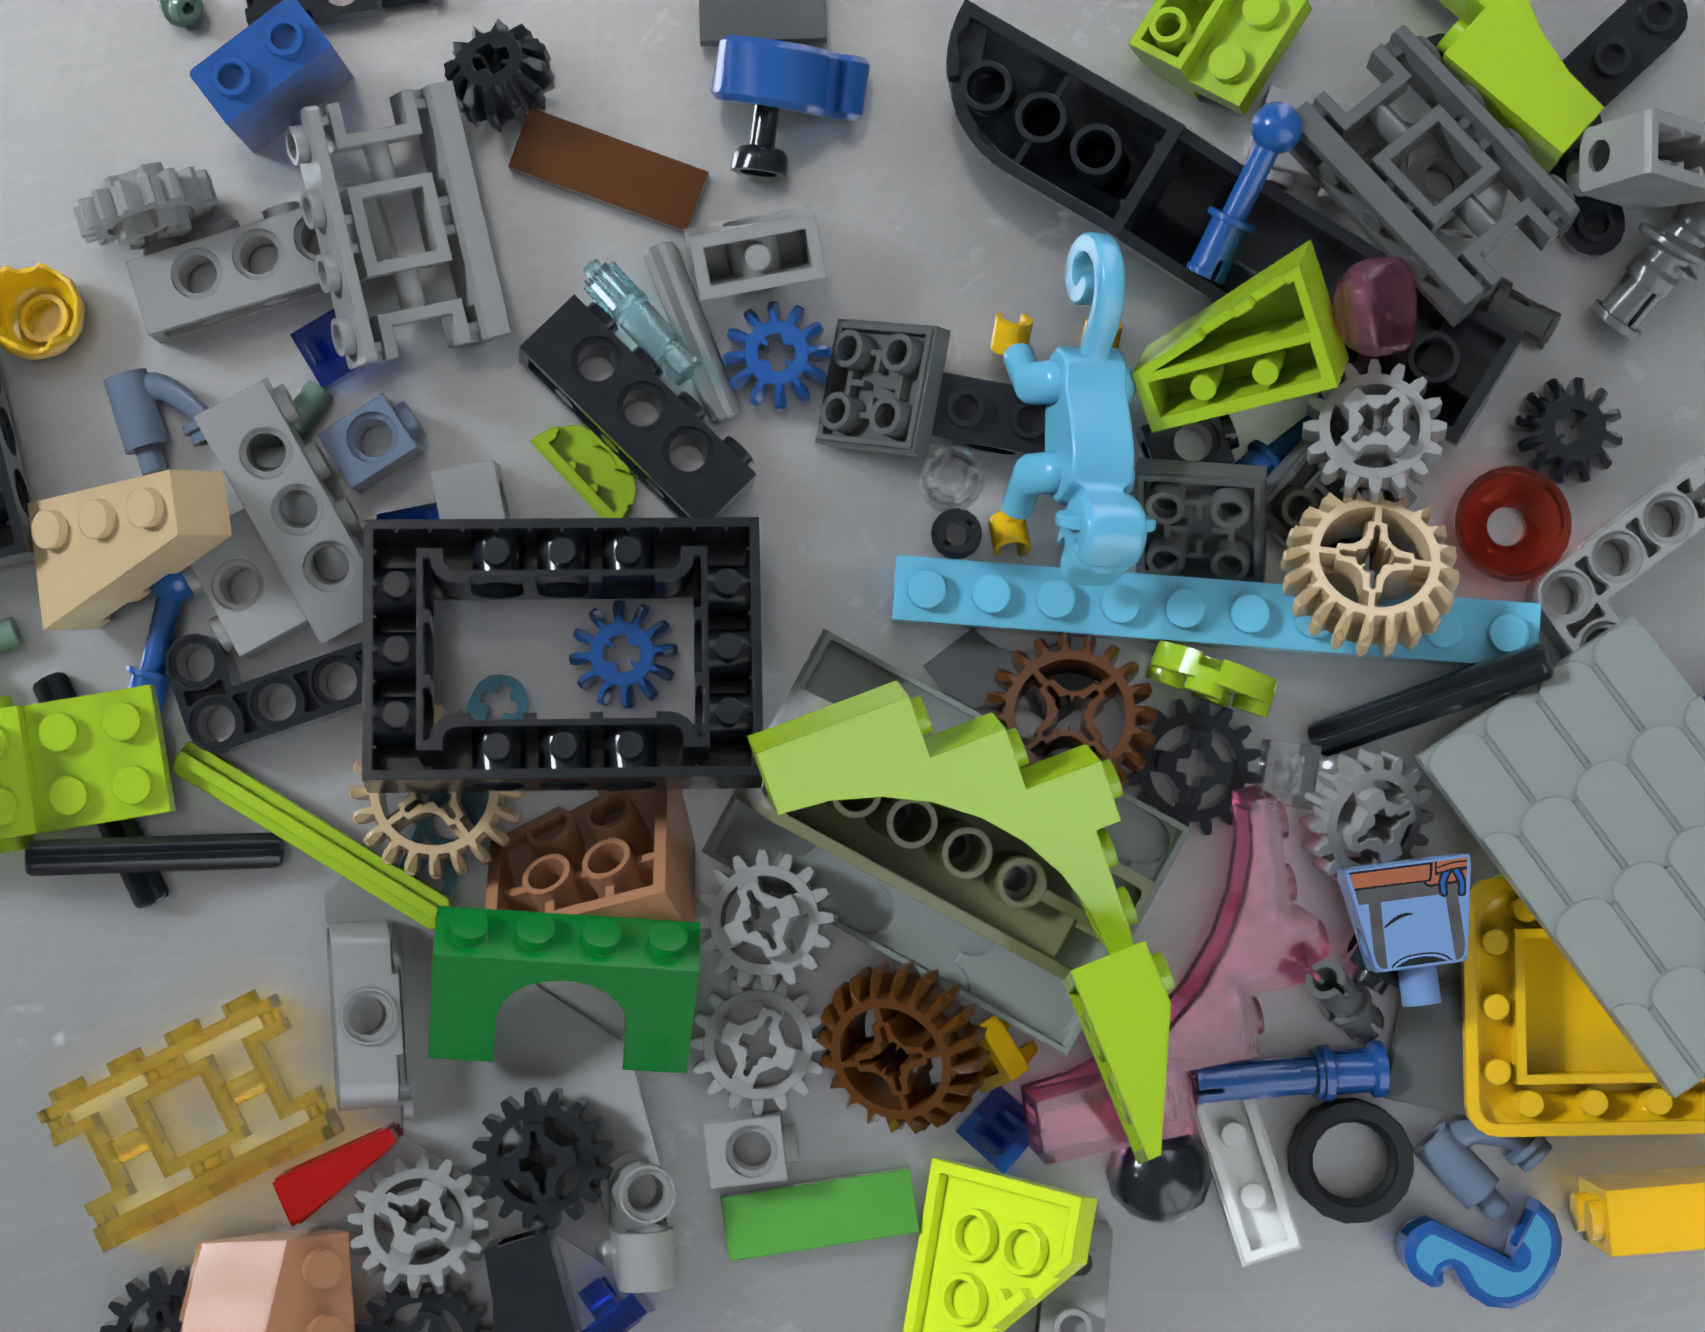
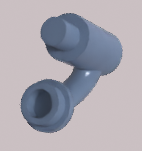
M146 368L124 371L112 375L103 381L125 454H136L142 476L167 469L161 447L168 444L169 440L157 404L158 401L172 406L191 421L184 425L182 429L185 436H190L193 447L209 445L193 418L209 407L179 381L165 374L147 372Z
M1464 1119L1449 1125L1446 1122L1439 1124L1416 1145L1413 1153L1466 1209L1477 1206L1491 1221H1494L1508 1209L1510 1203L1495 1188L1499 1178L1470 1147L1473 1145H1488L1508 1149L1510 1151L1506 1156V1161L1511 1166L1518 1165L1524 1172H1527L1537 1166L1549 1154L1552 1145L1545 1139L1546 1137H1495L1486 1135L1476 1129L1469 1119Z

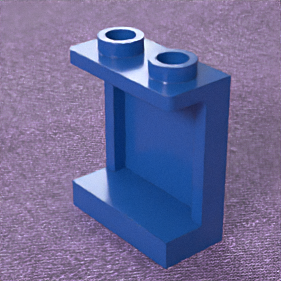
M282 0L190 71L191 79L217 113L254 154L290 126L289 117L303 107L318 106L354 79V76L298 0Z

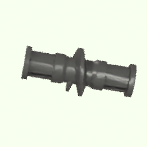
M1705 201L1676 205L1672 211V216L1662 228L1642 222L1638 229L1647 241L1648 246L1643 252L1635 255L1626 266L1627 272L1602 301L1596 298L1590 306L1595 314L1626 338L1632 341L1638 339L1641 335L1638 327L1661 299H1666L1675 289L1680 276L1693 284L1697 282V276L1690 264L1705 268Z

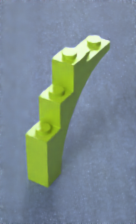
M1438 0L1459 18L1436 46V49L1443 54L1442 64L1459 82L1464 81L1471 84L1480 93L1486 104V110L1503 128L1507 127L1516 131L1527 143L1530 156L1541 168L1549 173L1579 140L1582 132L1595 121L1604 109L1603 105L1568 71L1542 32L1529 0Z
M897 680L747 736L768 796L778 815L828 801L888 797L933 802L983 818L1028 844L1063 875L1077 894L1095 936L1109 955L1135 945L1129 926L1138 923L1137 914L1124 886L1115 887L1109 868L1118 865V858L1111 838L1104 828L1121 821L1114 799L1123 796V789L1111 760L1101 761L1087 744L1028 765V756L1017 729L1013 727L1006 730L992 712L923 738V736L933 733L932 724L920 695L909 698Z

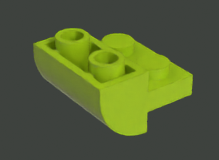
M1155 0L1128 44L1144 64L1181 91L1197 100L1203 95L1245 116L1312 11V7L1308 0Z

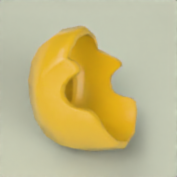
M42 262L25 268H13L8 265L1 267L0 346L7 353L28 360H40L64 353L69 346L77 341L84 328L85 303L73 280L56 269H51Z

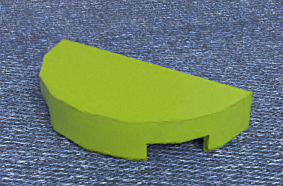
M579 425L556 426L548 428L529 440L601 518L630 517L637 492L633 472L591 430L588 431L585 427Z

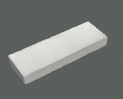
M1189 1079L1182 1081L1181 1083L1201 1144L1208 1152L1212 1178L1242 1267L1304 1248L1256 1099L1195 1105L1191 1096Z

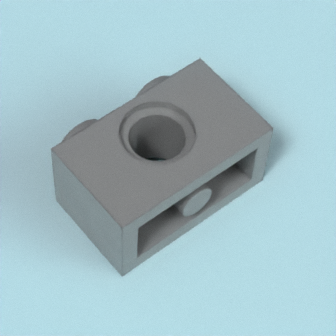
M808 206L683 229L694 291L700 301L827 277L816 213Z
M245 508L230 515L232 536L181 572L193 593L197 597L205 593L217 615L209 619V623L223 649L227 653L235 649L239 657L252 659L311 626ZM250 569L257 578V592L247 603L236 604L229 594V582L238 571Z

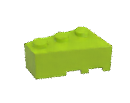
M1309 240L1145 348L1132 372V377L1152 433L1339 386L1349 357L1312 241Z

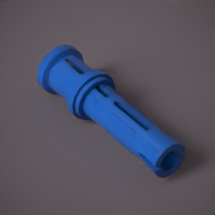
M1373 1040L1367 1042L1365 1048L1331 1050L1327 1044L1316 1045L1314 1049H1310L1308 1054L1304 1056L1222 1063H1192L1190 1074L1191 1076L1196 1075V1077L1189 1078L1191 1096L1195 1105L1221 1101L1310 1094L1315 1100L1326 1103L1334 1101L1336 1095L1370 1092L1374 1098L1387 1097L1390 1087V1068L1384 1044L1380 1040Z

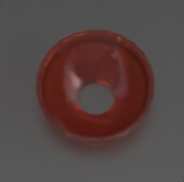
M1503 466L1482 474L1465 488L1457 502L1453 516V534L1456 545L1464 560L1474 570L1490 579L1501 582H1522L1534 579L1549 571L1561 559L1571 535V513L1562 491L1549 477L1537 470L1523 466ZM1500 508H1507L1516 512L1523 524L1522 536L1515 544L1510 546H1502L1495 543L1488 534V518L1495 510Z

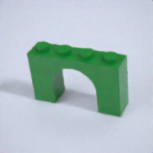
M437 906L432 958L428 1058L493 1062L496 1015L501 1004L511 994L529 985L547 981H570L589 985L605 992L624 1011L622 1070L687 1074L700 972V922Z

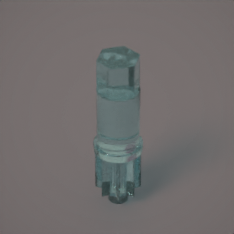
M597 259L590 261L583 269L584 274L588 277L584 281L587 284L584 290L612 317L617 326H620L637 346L651 355L655 363L677 386L692 378L702 365V362L682 342V337L647 300V294L640 290L614 261L609 264L604 262L603 265Z

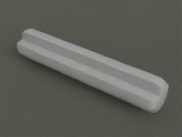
M672 241L654 245L644 252V259L704 410L712 423L728 420L741 412V406L731 386L730 378L678 248Z

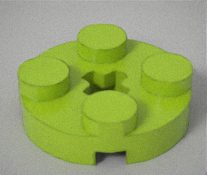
M1162 640L1158 641L1145 676L1146 679L1178 690L1182 689L1185 681L1183 688L1192 691L1191 696L1196 699H1208L1210 704L1224 708L1229 706L1232 697V708L1267 719L1278 685L1276 679L1226 659L1221 661L1202 655V651Z

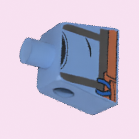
M1452 853L1336 869L1337 879L1367 970L1375 973L1397 970L1402 1007L1424 1006L1442 1002L1437 965L1466 961L1468 956L1470 854Z

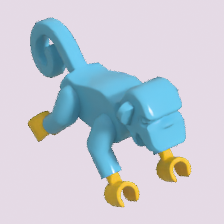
M1086 232L1080 235L1072 244L1066 262L1065 283L1069 298L1076 305L1092 306L1089 318L1087 317L1085 320L1080 347L1058 346L1051 355L1050 360L1038 362L1033 348L1029 345L1034 322L1033 318L1027 314H1021L1019 323L1006 320L1003 318L1002 313L998 312L995 316L990 349L1003 356L1004 364L1017 397L1022 402L1030 405H1045V452L1025 454L1017 460L1002 502L1003 511L992 515L988 521L994 555L998 556L1000 549L1012 542L1016 544L1018 556L1028 554L1031 550V541L1026 519L1031 517L1038 496L1049 494L1058 504L1067 506L1066 509L1057 512L1055 524L1060 526L1057 543L1065 546L1061 556L1060 572L1070 584L1084 586H1109L1116 582L1130 566L1135 565L1139 561L1146 544L1147 532L1154 531L1156 527V520L1147 516L1141 504L1131 496L1135 484V451L1129 405L1135 397L1136 385L1132 377L1133 371L1128 366L1123 353L1118 349L1123 329L1120 320L1125 299V265L1118 243L1111 235L1101 232Z

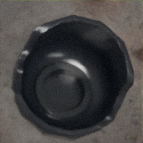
M1163 1127L1161 1156L1139 1165L1125 1135L1112 1149L1106 1171L1112 1197L1131 1215L1154 1223H1173L1186 1219L1205 1202L1213 1176L1208 1152L1202 1144L1192 1138L1190 1133L1173 1127Z

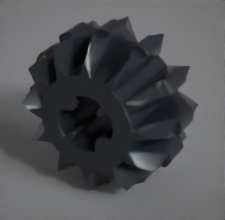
M497 19L491 31L486 33L473 26V39L469 43L453 42L455 58L443 64L445 68L444 75L447 81H453L459 110L465 114L468 121L473 123L476 128L489 122L491 127L501 133L508 120L514 118L526 126V112L529 109L546 110L544 93L555 88L554 75L549 62L551 57L544 43H540L538 38L534 39L531 31L526 29L522 23L509 30L507 25Z
M1580 377L1570 380L1566 392L1556 378L1548 380L1544 383V397L1530 392L1522 400L1526 409L1532 415H1518L1512 421V426L1517 430L1529 432L1528 438H1524L1513 445L1515 453L1519 454L1531 449L1534 450L1537 456L1527 467L1528 472L1532 475L1541 472L1548 464H1551L1549 478L1552 485L1558 486L1563 484L1568 477L1569 471L1578 484L1590 481V465L1601 471L1608 469L1612 465L1609 454L1602 447L1616 448L1622 445L1623 437L1621 435L1606 430V425L1621 419L1620 410L1611 409L1602 413L1599 406L1606 400L1607 391L1599 388L1589 394L1587 398H1584L1586 386L1584 379ZM1570 418L1574 421L1570 429L1578 427L1579 438L1565 445L1560 441L1565 434L1557 436L1555 425Z

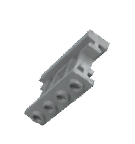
M452 80L428 84L418 90H403L391 96L389 99L396 124L393 126L347 134L339 102L326 104L322 107L317 105L303 107L289 117L290 126L285 131L286 147L292 163L300 165L306 189L301 192V210L307 227L316 231L321 252L316 257V273L322 290L325 293L331 294L336 318H333L331 321L332 340L338 355L346 357L349 369L398 358L399 353L392 327L441 317L448 349L465 344L470 345L493 340L511 333ZM419 136L427 172L396 178L388 144L412 140ZM363 149L371 183L346 187L338 191L330 155ZM412 192L425 252L377 262L363 201ZM449 262L457 299L426 305L418 270ZM393 275L401 310L368 318L360 281Z

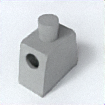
M1651 107L1586 128L1580 136V158L1573 159L1567 167L1566 178L1568 186L1576 196H1588L1632 210H1648L1705 201V124ZM1670 160L1672 164H1665L1660 161Z

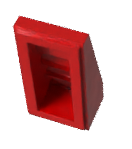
M395 1122L389 1123L289 1168L274 1178L275 1181L272 1185L291 1226L294 1227L297 1224H302L398 1143V1139L403 1136L400 1124H395Z

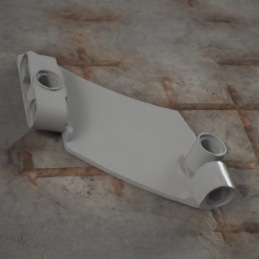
M342 877L324 893L334 1079L338 1110L401 1106L403 1135L443 1161L446 1159L453 1161L455 1169L465 1175L469 1173L474 1181L486 1188L491 1184L489 1177L472 1174V1168L486 1160V1154L476 1151L472 1146L477 1138L492 1136V1133L482 1124L486 1116L492 1113L503 1119L506 1118L500 1104L503 1100L512 1096L522 1107L524 1106L525 1091L533 1087H537L542 1101H547L554 1089H563V1105L568 1107L572 1106L579 1099L584 1098L587 1104L581 1116L586 1121L602 1116L605 1121L600 1129L595 1132L596 1139L613 1141L614 1148L610 1152L599 1156V1162L612 1167L613 1172L608 1179H594L593 1182L604 1193L597 1203L589 1202L582 1197L580 1198L585 1210V1214L580 1219L574 1221L565 1210L561 1211V1224L556 1229H553L554 1233L614 1271L615 1288L620 1292L650 1293L676 1288L672 1208L676 1200V1188L672 1178L661 1168L635 1070H622L623 1040L536 984H532L511 994L501 1004L496 1015L493 1062L428 1058L435 930L425 928ZM364 997L376 998L382 1008L380 1023L368 1032L355 1031L350 1025L348 1018L349 1010L353 1003ZM553 1118L556 1129L569 1138L577 1137L566 1124ZM522 1120L516 1123L507 1134L502 1152L517 1148L522 1141L520 1130L523 1127ZM541 1144L529 1155L531 1163H542L545 1172L557 1161L555 1153H544ZM584 1164L568 1169L564 1174V1195L571 1192L577 1186L583 1173ZM651 1175L655 1179L656 1195L648 1205L641 1208L632 1207L627 1196L629 1186L637 1177ZM515 1178L509 1179L520 1192L532 1197L531 1189ZM539 1215L536 1221L546 1225L544 1215Z

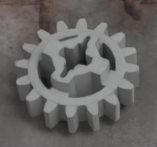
M162 162L142 164L137 169L120 175L108 176L100 183L101 189L91 191L92 197L79 199L77 201L79 206L74 207L73 210L81 237L85 238L86 243L99 241V245H105L117 240L118 245L129 244L131 250H136L157 241L184 236L192 230L191 223L199 221L198 216L211 214L213 212L212 207L217 206L219 203L211 177L206 169L195 171L194 167H187L175 172L174 168L164 169Z
M1371 359L1368 373L1359 375L1355 367L1349 363L1343 373V383L1339 384L1337 388L1321 391L1324 399L1309 398L1306 414L1314 420L1303 422L1302 439L1315 443L1307 449V461L1309 464L1326 463L1321 476L1323 484L1328 485L1337 478L1344 480L1343 497L1350 499L1358 487L1367 488L1370 503H1377L1381 488L1389 487L1397 499H1400L1405 495L1407 478H1410L1419 485H1423L1427 481L1429 472L1425 463L1438 465L1441 460L1443 448L1435 442L1445 439L1447 423L1433 419L1440 414L1442 401L1440 397L1426 400L1422 398L1427 387V380L1423 376L1414 380L1411 384L1403 381L1405 365L1398 363L1391 374L1387 375L1381 374V366L1378 359ZM1334 415L1339 419L1338 425L1346 432L1341 437V442L1337 446H1335L1330 432V424ZM1413 416L1418 430V440L1415 447L1410 443L1411 437L1403 430L1407 425L1408 418ZM1387 424L1385 437L1380 432L1374 431L1380 426L1384 427ZM1363 426L1374 431L1368 437L1366 435L1362 437ZM1363 466H1383V467H1382V468H1368V467H1363Z
M1360 748L1357 760L1343 754L1337 757L1338 772L1335 775L1320 770L1317 775L1324 787L1320 793L1306 792L1304 796L1305 800L1314 805L1313 813L1299 818V825L1311 830L1313 833L1301 845L1304 850L1316 856L1312 865L1317 870L1329 875L1331 879L1338 882L1336 869L1414 859L1410 853L1414 845H1428L1429 839L1419 833L1421 824H1427L1434 820V814L1421 808V804L1432 796L1431 789L1417 783L1422 773L1418 769L1405 764L1404 759L1386 751L1378 754L1367 748ZM1383 780L1390 787L1383 789L1377 785L1374 786L1373 781ZM1349 849L1357 854L1360 852L1361 856L1347 857L1344 851Z
M758 850L756 866L752 867L744 856L737 855L733 857V867L736 872L734 875L730 876L718 870L713 872L712 877L720 887L716 894L700 893L698 899L711 907L710 916L695 919V922H700V928L710 929L712 938L706 940L700 946L701 951L704 953L720 952L722 957L714 969L719 974H725L734 967L739 969L737 985L740 987H748L755 975H760L763 991L775 989L777 975L782 974L784 980L790 986L799 984L800 977L797 967L802 964L808 969L817 971L821 964L813 954V951L816 947H833L834 941L828 936L821 934L823 925L838 921L837 914L822 912L821 903L833 895L831 889L820 888L813 890L810 884L814 881L818 871L814 867L809 866L799 874H796L794 872L796 856L785 853L780 859L778 866H773L770 851ZM762 877L782 879L793 886L798 892L783 898L771 894ZM737 892L741 900L735 919L725 924L728 904ZM759 902H761L765 909L778 910L781 918L772 924L775 933L773 935L774 939H772L767 931H755L752 922L760 918ZM808 916L806 935L799 948L794 951L796 948L793 944L792 936L797 922ZM749 943L761 947L771 964H759L743 957L735 948Z
M755 975L752 989L747 990L737 985V978L735 977L729 981L731 993L729 998L725 999L714 991L708 995L707 998L715 1009L713 1015L696 1013L693 1019L699 1027L705 1029L704 1036L691 1038L690 1048L704 1051L705 1055L704 1059L694 1065L693 1071L695 1074L712 1073L714 1079L707 1089V1093L710 1096L719 1093L723 1088L731 1092L729 1109L735 1110L743 1098L752 1099L754 1114L761 1115L765 1099L773 1098L780 1110H785L788 1108L786 1092L793 1089L805 1097L810 1092V1089L802 1078L807 1072L821 1075L824 1067L819 1065L820 1062L812 1058L813 1052L827 1049L816 1042L818 1037H814L812 1033L813 1029L823 1023L820 1019L822 1013L806 1016L803 1009L806 1007L810 995L804 992L794 1000L786 995L789 984L784 978L779 981L775 990L763 991L760 975ZM751 1001H764L758 1015L743 1021L726 1017L732 1009L741 1004ZM785 1010L793 1017L799 1027L802 1037V1048L797 1047L796 1044L787 1041L780 1025ZM771 1016L772 1021L768 1029L770 1031L768 1042L777 1047V1050L774 1054L763 1052L759 1060H755L752 1069L747 1071L745 1067L749 1060V1056H747L749 1045L741 1041V1036L743 1033L754 1036L758 1028L763 1027L766 1018ZM716 1040L729 1046L737 1062L733 1077L724 1069L718 1058ZM774 1067L792 1071L784 1079L774 1084L753 1086L758 1074Z
M420 1153L416 1162V1168L407 1169L400 1157L393 1158V1175L387 1178L383 1173L374 1169L370 1173V1177L375 1190L372 1193L356 1190L354 1194L356 1205L364 1213L348 1215L349 1230L363 1233L350 1241L353 1256L370 1254L362 1265L363 1272L367 1278L378 1274L380 1271L385 1272L383 1285L384 1290L389 1293L397 1287L400 1281H404L408 1284L411 1298H417L421 1290V1284L431 1282L433 1289L438 1295L444 1293L443 1277L451 1273L456 1279L463 1282L468 1278L463 1260L467 1258L481 1261L483 1257V1248L473 1238L489 1236V1222L474 1217L486 1210V1200H483L481 1195L468 1197L474 1187L473 1177L468 1173L456 1181L452 1179L453 1161L446 1159L439 1166L438 1170H433L429 1167L427 1154ZM420 1187L419 1190L402 1196L396 1195L405 1189ZM448 1197L456 1204L461 1213L462 1229L456 1227V1223L444 1215ZM422 1215L429 1217L431 1230L420 1228L415 1236L408 1233L406 1221L418 1223ZM376 1222L382 1224V1229L393 1233L394 1238L390 1244L391 1250L389 1254L382 1249L375 1235ZM437 1254L443 1256L431 1263L417 1265L419 1260Z

